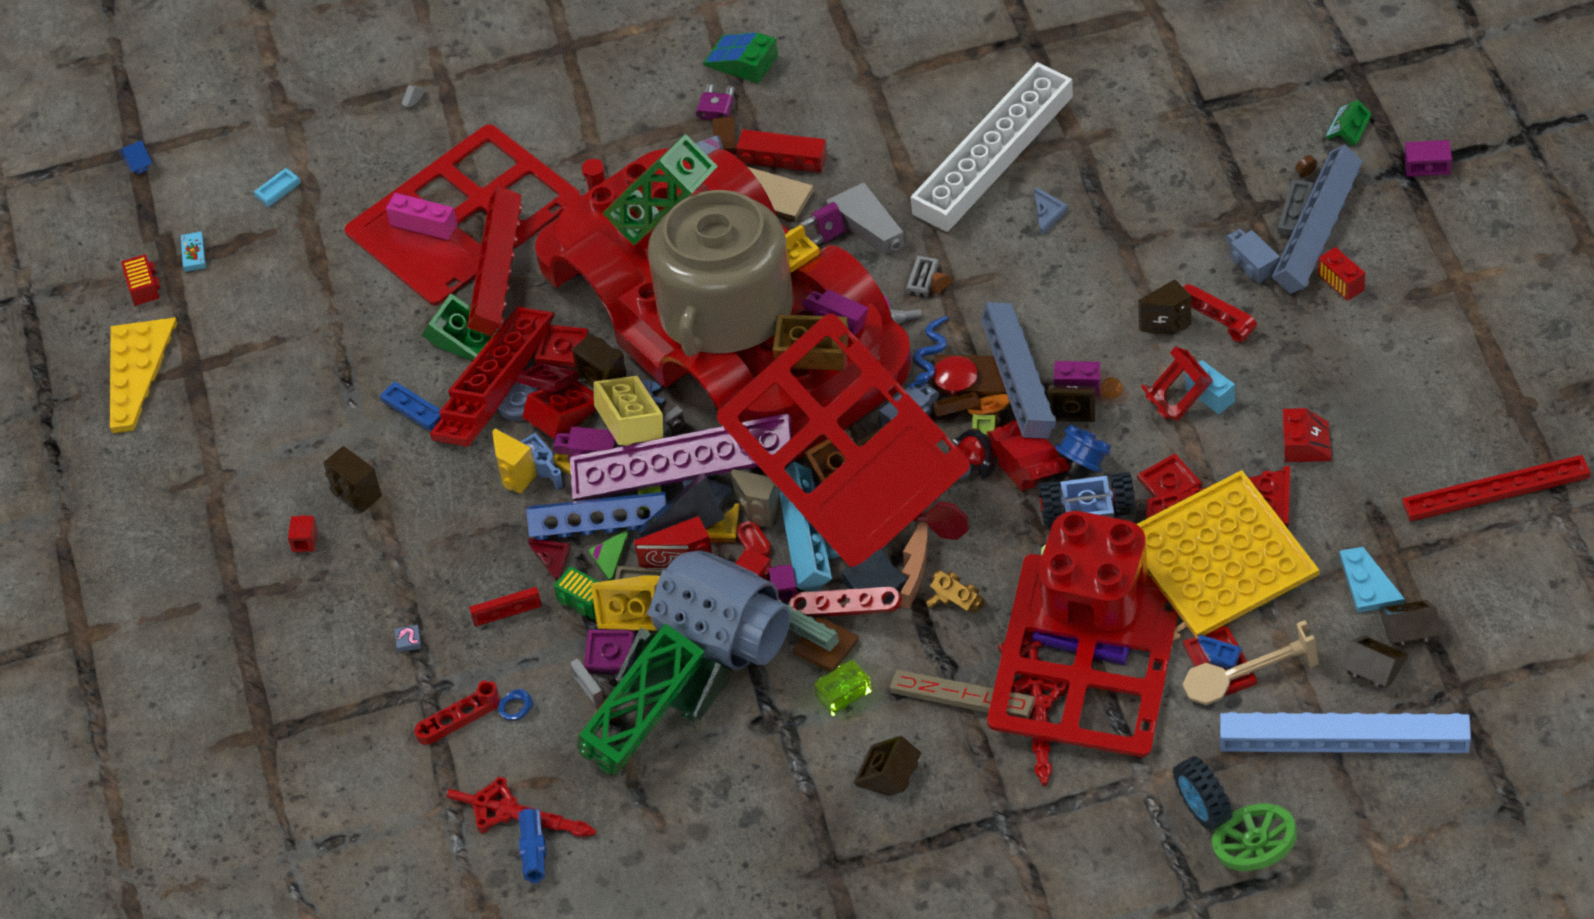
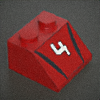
M1307 408L1283 409L1284 462L1331 461L1329 422Z

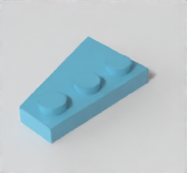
M1364 547L1340 551L1339 557L1357 613L1404 603V597Z

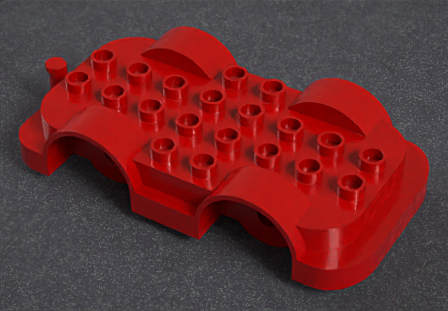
M670 148L649 152L628 164L608 179L605 177L604 166L601 160L589 159L585 161L582 165V174L586 177L588 192L570 203L562 211L559 218L546 226L537 236L535 251L540 272L556 288L577 274H582L603 302L611 318L617 344L664 388L689 372L705 389L719 411L774 361L773 345L775 334L766 341L741 351L729 353L699 351L693 357L685 355L682 345L665 332L658 317L648 261V244L654 228L633 245L602 214ZM716 149L707 155L718 167L690 196L711 190L733 191L763 204L776 215L774 207L761 183L739 158L723 149ZM682 161L683 166L691 170L690 164L687 161ZM660 168L654 173L666 175ZM651 181L652 198L667 199V182ZM642 185L638 188V190H639L641 193H642ZM677 187V195H678V194L681 193L682 191ZM654 206L659 212L664 208L661 206ZM630 210L631 216L637 218L636 213ZM782 225L784 233L787 234L789 230ZM828 245L820 250L818 256L790 273L794 297L790 315L813 316L812 312L803 307V300L812 291L824 294L828 289L868 307L865 325L855 337L900 386L904 384L911 370L909 337L906 331L892 319L890 309L880 288L857 259L838 246ZM849 338L847 348L854 344ZM847 355L844 370L791 368V374L822 407H827L862 375V371ZM773 384L739 415V421L743 423L789 414L791 417L792 437L809 423L810 418L779 384ZM894 387L888 391L891 396L897 392ZM872 388L838 419L837 424L842 430H845L886 401L887 398L877 388ZM820 435L790 463L802 459L806 451L826 441L828 438L825 435Z

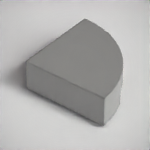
M408 85L402 105L406 107L415 105L423 96L425 89L419 86Z

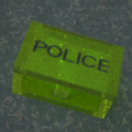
M852 659L847 663L839 665L836 670L820 677L814 683L815 697L833 716L871 692L870 677Z

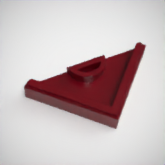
M528 538L529 547L557 582L563 575L571 549L570 544Z

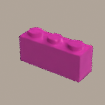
M398 193L393 195L386 207L390 226L449 240L458 225L454 207Z

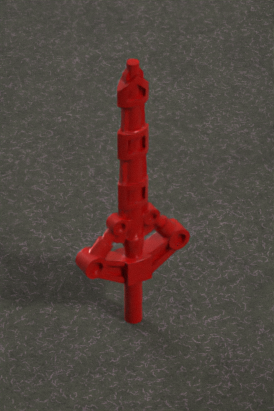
M1036 649L1028 651L1029 659L1038 660V651ZM1025 675L1013 683L1011 692L1018 694L1031 692L1035 703L1030 713V719L1048 722L1046 711L1051 709V704L1059 696H1064L1067 693V684L1065 682ZM1043 690L1051 692L1049 696L1042 695ZM1034 738L1032 739L1033 753L1036 754L1037 764L1034 765L1035 775L1039 778L1042 786H1047L1049 777L1052 774V765L1048 763L1050 743L1049 740Z
M503 777L496 778L494 782L477 791L476 795L449 789L447 792V798L473 805L476 826L480 833L488 832L490 827L497 825V823H508L511 821V818L519 820L518 812L526 809L536 810L535 808L519 805L517 798L511 795L507 781ZM500 794L504 797L501 801H494ZM489 809L496 812V817L488 818L487 813ZM540 811L541 825L543 827L557 831L560 829L572 832V835L579 837L595 836L597 830L593 829L586 822L580 820L575 822L565 819L561 815Z

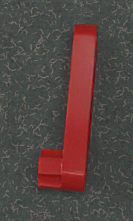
M1191 284L1183 286L1191 295V308L1229 327L1227 332L1234 341L1238 343L1240 341L1244 342L1257 327L1255 319L1246 312Z
M481 681L478 683L475 693L420 721L414 728L417 741L423 745L431 744L495 710L500 702L496 684L493 681ZM467 706L474 708L473 712L469 714L462 713L463 708ZM450 717L453 719L449 725L441 724L444 718ZM426 730L429 734L425 735L422 732Z

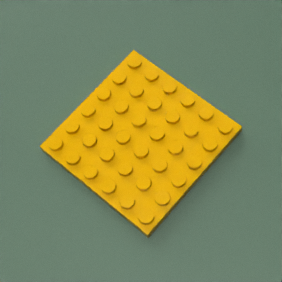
M1242 470L1137 524L1144 531L1146 537L1148 574L1196 639H1198L1199 635L1204 636L1319 575L1318 567Z

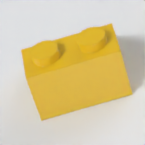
M494 429L492 431L502 484L506 489L514 490L521 494L537 476L531 447Z

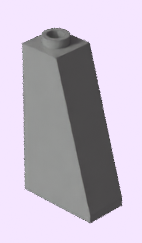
M861 183L826 200L827 205L831 202L837 204L847 230L884 255L904 247L903 231L865 183Z

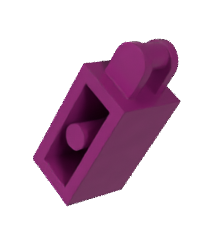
M829 289L824 294L812 291L802 302L803 307L812 312L813 316H825L831 313L837 317H847L848 329L854 336L865 325L868 307Z
M571 427L570 434H556L553 451L557 454L568 455L570 462V457L617 448L618 443L610 430Z

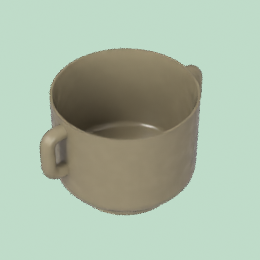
M711 190L700 192L676 204L655 226L649 239L648 261L658 317L665 332L682 345L685 355L693 357L699 351L729 353L751 348L766 341L775 334L778 315L791 314L794 297L785 233L776 215L763 204L733 191Z

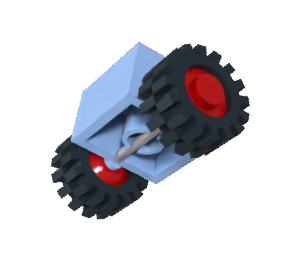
M1130 472L1111 474L1112 491L1109 490L1107 476L1060 482L1061 494L1058 481L1039 483V500L1044 525L1053 524L1063 512L1082 511L1114 518L1112 501H1114L1116 516L1136 513L1134 487Z

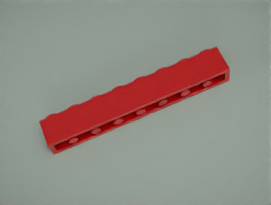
M497 186L489 198L467 328L491 337L496 329H501L504 322V317L501 316L507 304L504 298L509 290L507 281L512 273L510 264L515 256V252L512 250L517 242L515 232L520 225L518 216L523 207L520 204L521 194L501 186Z

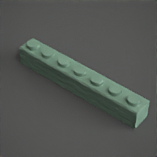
M787 604L791 613L790 630L829 652L839 643L838 634L834 629L827 628L823 623L816 622L812 617L805 616L801 611H796Z

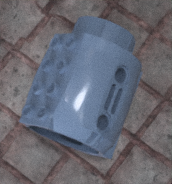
M704 551L682 553L670 563L666 570H662L647 615L651 616V621L658 632L666 623L703 649L704 659L727 666L733 670L743 669L750 662L758 665L769 663L780 650L788 633L791 620L790 609L787 605L778 601V589L774 583L735 563Z

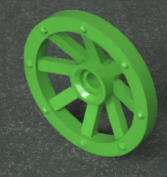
M1266 803L1253 804L1234 811L1233 817L1228 822L1215 829L1212 838L1215 855L1224 866L1238 871H1253L1268 867L1285 857L1296 842L1297 827L1292 815L1283 807ZM1266 816L1261 828H1255L1252 817ZM1274 818L1283 821L1281 825L1269 833ZM1245 821L1248 831L1243 834L1233 829V827ZM1286 831L1283 840H1275ZM1226 835L1241 842L1237 844H1223ZM1228 852H1242L1236 857L1228 854Z

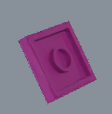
M588 630L584 667L588 673H627L633 665L635 630Z

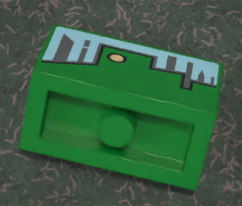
M1359 100L1340 107L1326 134V138L1331 139L1340 135L1350 146L1356 145L1372 113Z

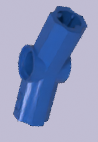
M526 809L518 812L521 834L519 849L521 860L523 861L522 871L524 880L538 883L545 878L544 857L547 856L544 835H542L540 811Z

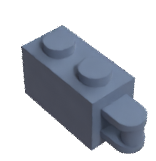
M1237 229L1225 237L1227 244L1231 247V260L1243 268L1248 277H1252L1259 284L1273 275L1280 256L1253 230L1245 234L1241 229Z
M927 383L918 389L915 386L913 389L910 388L911 386L906 388L905 391L930 417L932 414L931 403L937 400L939 392ZM899 394L894 400L898 401L902 395ZM890 402L879 410L881 425L884 426L898 414V410Z

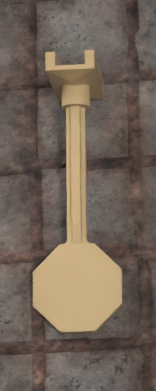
M1306 620L1296 623L1299 640L1289 643L1287 647L1228 670L1208 663L1191 668L1183 682V688L1189 700L1204 705L1222 700L1230 685V680L1291 656L1296 657L1302 654L1309 668L1319 665L1315 638L1313 635L1309 636Z

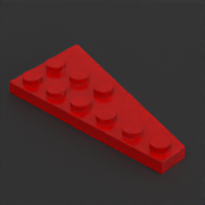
M1290 466L1282 467L1280 471L1271 472L1268 470L1262 472L1261 475L1250 477L1249 480L1288 529ZM1199 487L1191 488L1190 492L1176 494L1174 492L1147 499L1146 519L1206 488L1199 489Z

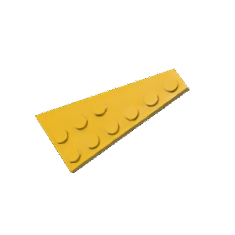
M176 317L111 326L110 429L112 433L133 431L143 410L142 404L149 395L151 382H154L164 358L166 345L170 343L171 333L177 326Z

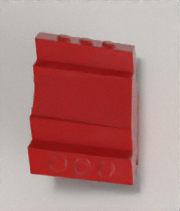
M1017 422L986 431L996 450L998 466L1022 491L1035 487L1037 482L1044 478L1070 470L1065 458H1060L1056 448L1046 438L1022 437Z

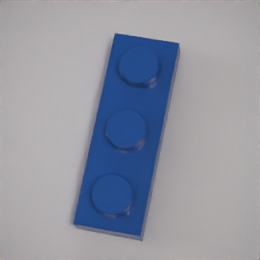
M395 381L380 395L383 403L428 431H431L441 420L439 408Z

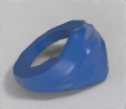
M516 689L500 700L498 712L504 719L510 721L519 720L527 715L534 702L527 691ZM515 699L524 701V707L520 712L513 715L505 713V706L509 701Z

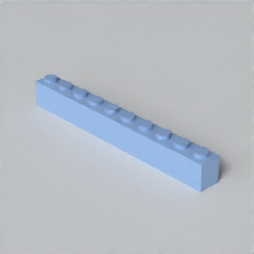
M1220 713V751L1469 753L1470 750L1469 715L1459 713Z

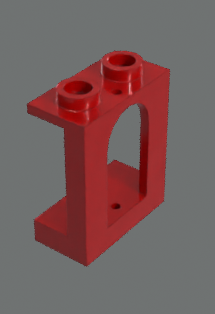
M1175 346L1170 352L1175 360L1152 387L1142 384L1141 388L1146 393L1145 397L1159 408L1157 411L1163 418L1179 421L1213 382V379L1188 350ZM1185 371L1196 384L1178 404L1172 406L1166 400L1167 390L1179 375Z

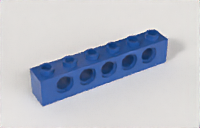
M666 492L528 506L526 513L529 537L535 536L537 540L548 539L549 535L558 534V537L572 536V532L580 531L581 535L594 534L595 530L604 529L606 533L616 532L619 527H627V530H637L667 504ZM641 506L648 507L650 515L648 517H641L638 514V508ZM617 509H624L627 512V518L623 520L616 518L615 511ZM595 511L602 512L604 520L601 522L594 521L592 513ZM573 513L578 514L581 517V523L572 524L569 521V515ZM548 516L556 517L558 525L555 527L548 526L546 518Z

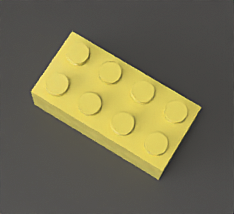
M638 376L594 381V406L618 445L629 446L636 442H647L663 438V414Z

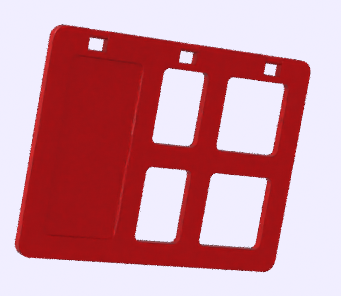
M488 124L481 127L346 224L344 230L347 237L430 305H439L450 294H454L455 291L476 278L481 245L458 226H456L449 240L390 226L386 207L395 193L424 200L416 193L436 178L442 177L468 197L466 201L454 209L457 224L459 225L478 210H484L487 213L489 198L497 186L508 189L526 175L532 174L559 196L528 219L521 220L518 218L520 225L515 232L517 242L513 248L516 249L554 221L570 203L580 197V192L496 126ZM486 142H491L517 164L485 187H479L456 169L454 165ZM555 206L560 207L554 213L550 212V210L553 209ZM456 280L458 282L452 288L448 287L453 281Z
M831 313L823 316L717 413V420L850 567L861 564L874 552L885 547L967 473L970 468L968 458L898 384L835 314ZM844 334L854 343L849 348L839 340ZM830 337L862 371V375L827 407H822L791 374V368L824 338ZM773 384H779L805 412L810 421L775 454H770L739 421V415ZM892 387L902 395L898 401H895L888 393ZM872 388H877L898 410V414L867 443L859 447L842 430L837 421ZM820 435H825L845 456L846 461L816 489L807 494L788 475L785 467ZM941 440L951 449L946 454L937 447Z
M1027 555L1023 560L987 716V726L991 730L1138 757L1148 756L1152 749L1178 613L1174 608L1172 612L1164 610L1165 604L1170 602L1150 575L1147 574L1145 583L1138 581L1136 583L1137 610L1134 619L1125 628L1117 631L1097 629L1094 625L1093 608L1090 605L1071 601L1072 612L1069 621L1055 620L1044 612L1041 604L1038 567L1042 555ZM1030 630L1077 639L1079 643L1074 664L1069 666L1021 657L1020 650L1024 633ZM1096 644L1127 646L1132 649L1148 651L1150 658L1146 676L1144 678H1136L1093 670L1091 665ZM1154 661L1162 663L1161 671L1153 670ZM1017 674L1069 684L1061 723L1054 724L1010 716L1006 713L1014 677ZM1088 687L1141 697L1135 732L1132 737L1079 727L1084 697ZM1142 722L1150 723L1149 731L1140 730Z

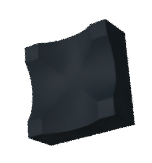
M881 549L874 552L861 564L841 571L843 583L848 589L893 587L901 593L907 582L905 576L896 570ZM889 594V596L885 598L884 604L893 600L894 595Z

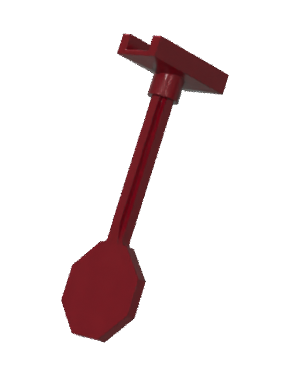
M939 501L927 513L922 512L913 520L927 523L938 536L944 539L958 540L969 530L968 516L953 503Z

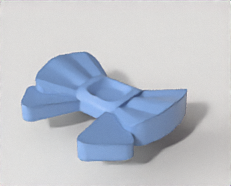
M641 380L656 405L660 406L665 399L653 396L652 392L660 390L661 385L649 380Z

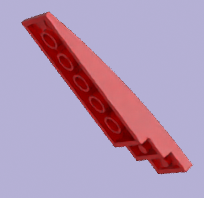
M517 307L501 329L495 333L448 390L450 399L439 411L441 420L429 433L433 441L466 447L470 446L517 381V375L522 373L555 317L554 312Z

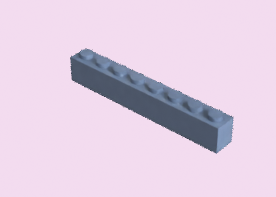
M1345 144L1330 151L1272 275V278L1290 294L1298 290L1302 291L1308 286L1309 277L1317 267L1316 262L1324 251L1325 242L1331 236L1330 231L1338 221V214L1346 203V196L1352 190V183L1360 173L1359 168L1362 160Z
M986 302L981 322L1022 437L1049 438L1051 430L1055 428L1056 419L1052 415L1050 402L1045 396L1044 386L1041 385L1039 372L1036 371L1034 366V358L1030 355L1028 342L1025 341L1023 336V328L1019 325L1018 314L1015 313L1012 303Z

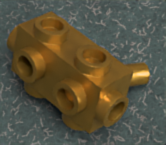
M938 570L933 575L932 584L930 585L936 591V594L926 600V603L932 609L941 601L947 605L953 601L975 615L976 611L981 610L984 606L985 598L978 595L980 590L970 583L966 586L960 583L961 577L949 571L946 574Z

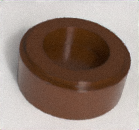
M1312 155L1303 157L1295 167L1296 172L1302 177L1308 176L1317 167V160Z

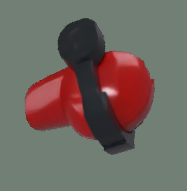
M972 428L952 441L968 458L971 464L981 465L980 475L987 478L993 473L995 462L992 459L997 457V453L987 434L982 433L979 429Z

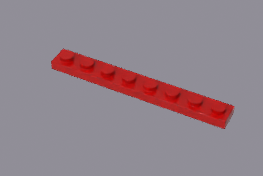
M1583 455L1405 497L1402 498V505L1409 522L1589 479L1591 472Z

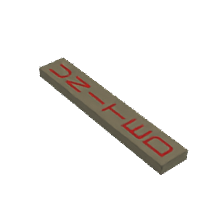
M898 669L889 687L890 693L987 713L989 712L994 690L993 688ZM1011 692L1006 713L1010 716L1028 719L1035 703L1034 697Z

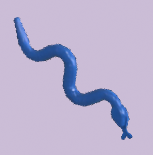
M948 316L932 321L925 328L926 336L938 344L915 351L912 357L915 365L928 372L920 373L914 383L907 384V386H911V389H913L914 385H924L935 374L934 366L922 359V357L941 353L946 348L947 340L941 334L934 332L933 329L948 320Z

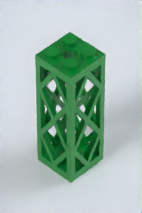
M685 134L638 177L602 214L635 245L676 204L689 197L718 166ZM682 161H687L691 166V170L686 169ZM660 168L666 175L654 173ZM651 181L667 182V199L652 198ZM641 185H642V193L638 190V188H639ZM677 187L682 191V192L679 193L678 195H677ZM654 206H661L664 208L659 212ZM630 210L636 213L637 218L631 216Z
M665 623L579 734L577 745L579 754L588 761L592 759L599 764L598 767L608 775L612 773L617 776L700 668L704 650ZM667 653H670L672 655L668 658L650 664L652 660L656 657H659ZM680 661H681V662L684 663L686 666L683 668V670H682V671L680 672V674H679V671H680ZM674 662L672 679L645 689L647 672ZM639 679L638 692L626 696V694L629 692L632 686ZM669 687L665 693L644 700V696ZM638 699L636 704L613 712L616 707ZM657 703L642 722L643 708ZM637 710L634 728L607 738L610 720ZM602 727V737L600 739L596 736V733ZM631 736V738L624 743H621L614 747L609 745L611 743Z

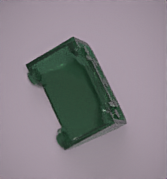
M643 628L639 629L616 677L617 681L620 682L656 635ZM667 653L659 657H656L652 660L650 664L668 658L672 655L670 653ZM703 658L700 668L671 706L682 711L681 716L692 722L696 718L701 720L729 682L733 672L716 662ZM680 661V671H679V674H680V672L683 670V668L686 666V665H685L684 663H682L681 661ZM674 662L647 672L645 689L672 679ZM639 679L629 692L634 693L635 690H639ZM669 687L651 693L649 696L654 697L665 693Z

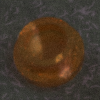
M1115 377L1104 379L1100 385V393L1105 398L1114 399L1123 392L1122 383Z

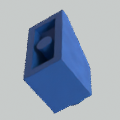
M142 140L118 150L130 173L136 171L137 174L149 170L148 165L152 164Z

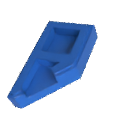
M1198 636V643L1210 664L1226 669L1236 666L1242 652V647L1206 636Z

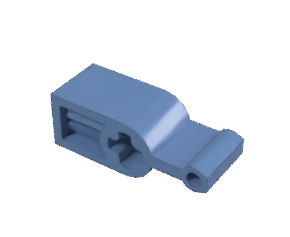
M534 433L520 441L531 447L537 475L541 478L549 477L556 489L560 490L563 488L560 469L555 468L553 454L539 436Z

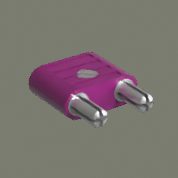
M707 84L705 92L701 94L696 116L706 120L729 117L734 102V87L731 86L730 88L728 86L725 94L713 93L714 86Z
M831 202L811 213L810 218L800 223L804 229L814 224L818 236L811 241L815 245L820 243L826 244L847 232L842 215L835 202Z

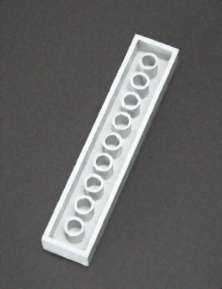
M1037 62L911 196L912 215L948 232L1073 97L1072 79Z

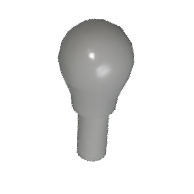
M890 309L892 319L897 324L922 317L920 309L905 312L903 310Z

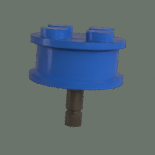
M1070 424L1069 427L1065 428L1067 434L1061 445L1057 444L1055 447L1061 454L1072 460L1069 465L1070 470H1066L1062 481L1072 480L1080 465L1100 472L1102 470L1100 467L1102 460L1106 454L1110 455L1111 453L1110 444L1100 439L1097 441L1095 434L1085 429L1082 432L1080 428Z

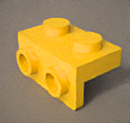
M802 225L791 229L785 234L790 273L820 254L819 247L805 235V229Z

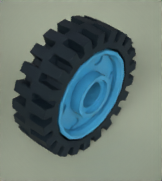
M1192 756L1173 768V779L1176 781L1175 785L1179 789L1180 796L1184 798L1183 802L1185 805H1188V810L1191 814H1194V818L1197 821L1199 820L1205 829L1212 831L1233 817L1232 806L1228 801L1227 794L1224 793L1223 786L1219 784V779L1214 776V772L1208 768L1205 762L1203 763L1201 758Z

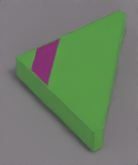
M626 531L588 550L589 555L608 581L613 580L623 555V548L628 540Z

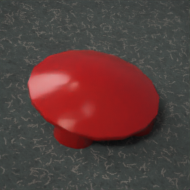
M950 356L942 359L934 367L935 374L933 375V380L937 386L946 390L948 395H956L959 391L968 389L978 381L975 364L965 357Z

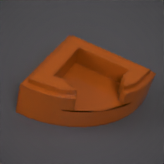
M937 272L931 275L932 291L937 295L953 283L952 277L946 273Z

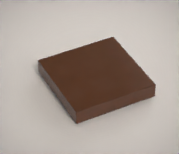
M819 616L815 621L823 623L829 629H834L838 634L839 643L829 652L802 637L793 648V654L833 674L858 643L859 636Z

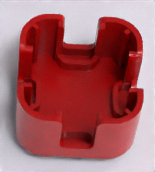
M1070 511L1060 515L1052 524L1038 567L1041 604L1044 612L1055 620L1068 622L1072 612L1071 601L1090 605L1093 608L1094 625L1097 629L1117 631L1128 626L1134 619L1137 610L1136 583L1137 581L1145 583L1148 574L1146 537L1141 527L1131 521L1082 511Z

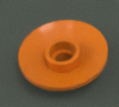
M1007 394L991 395L979 399L981 405L968 408V412L975 415L998 416L999 411L1011 403Z

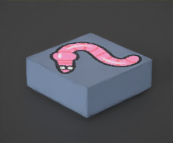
M418 625L395 629L398 652L421 649Z

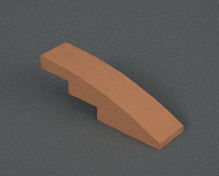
M924 522L919 523L903 551L905 567L902 574L907 579V582L900 593L902 596L901 607L909 610L919 591L925 572L928 553V524Z

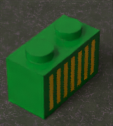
M570 566L553 585L556 599L560 604L574 608L580 615H587L594 619L596 615L591 584L599 581Z

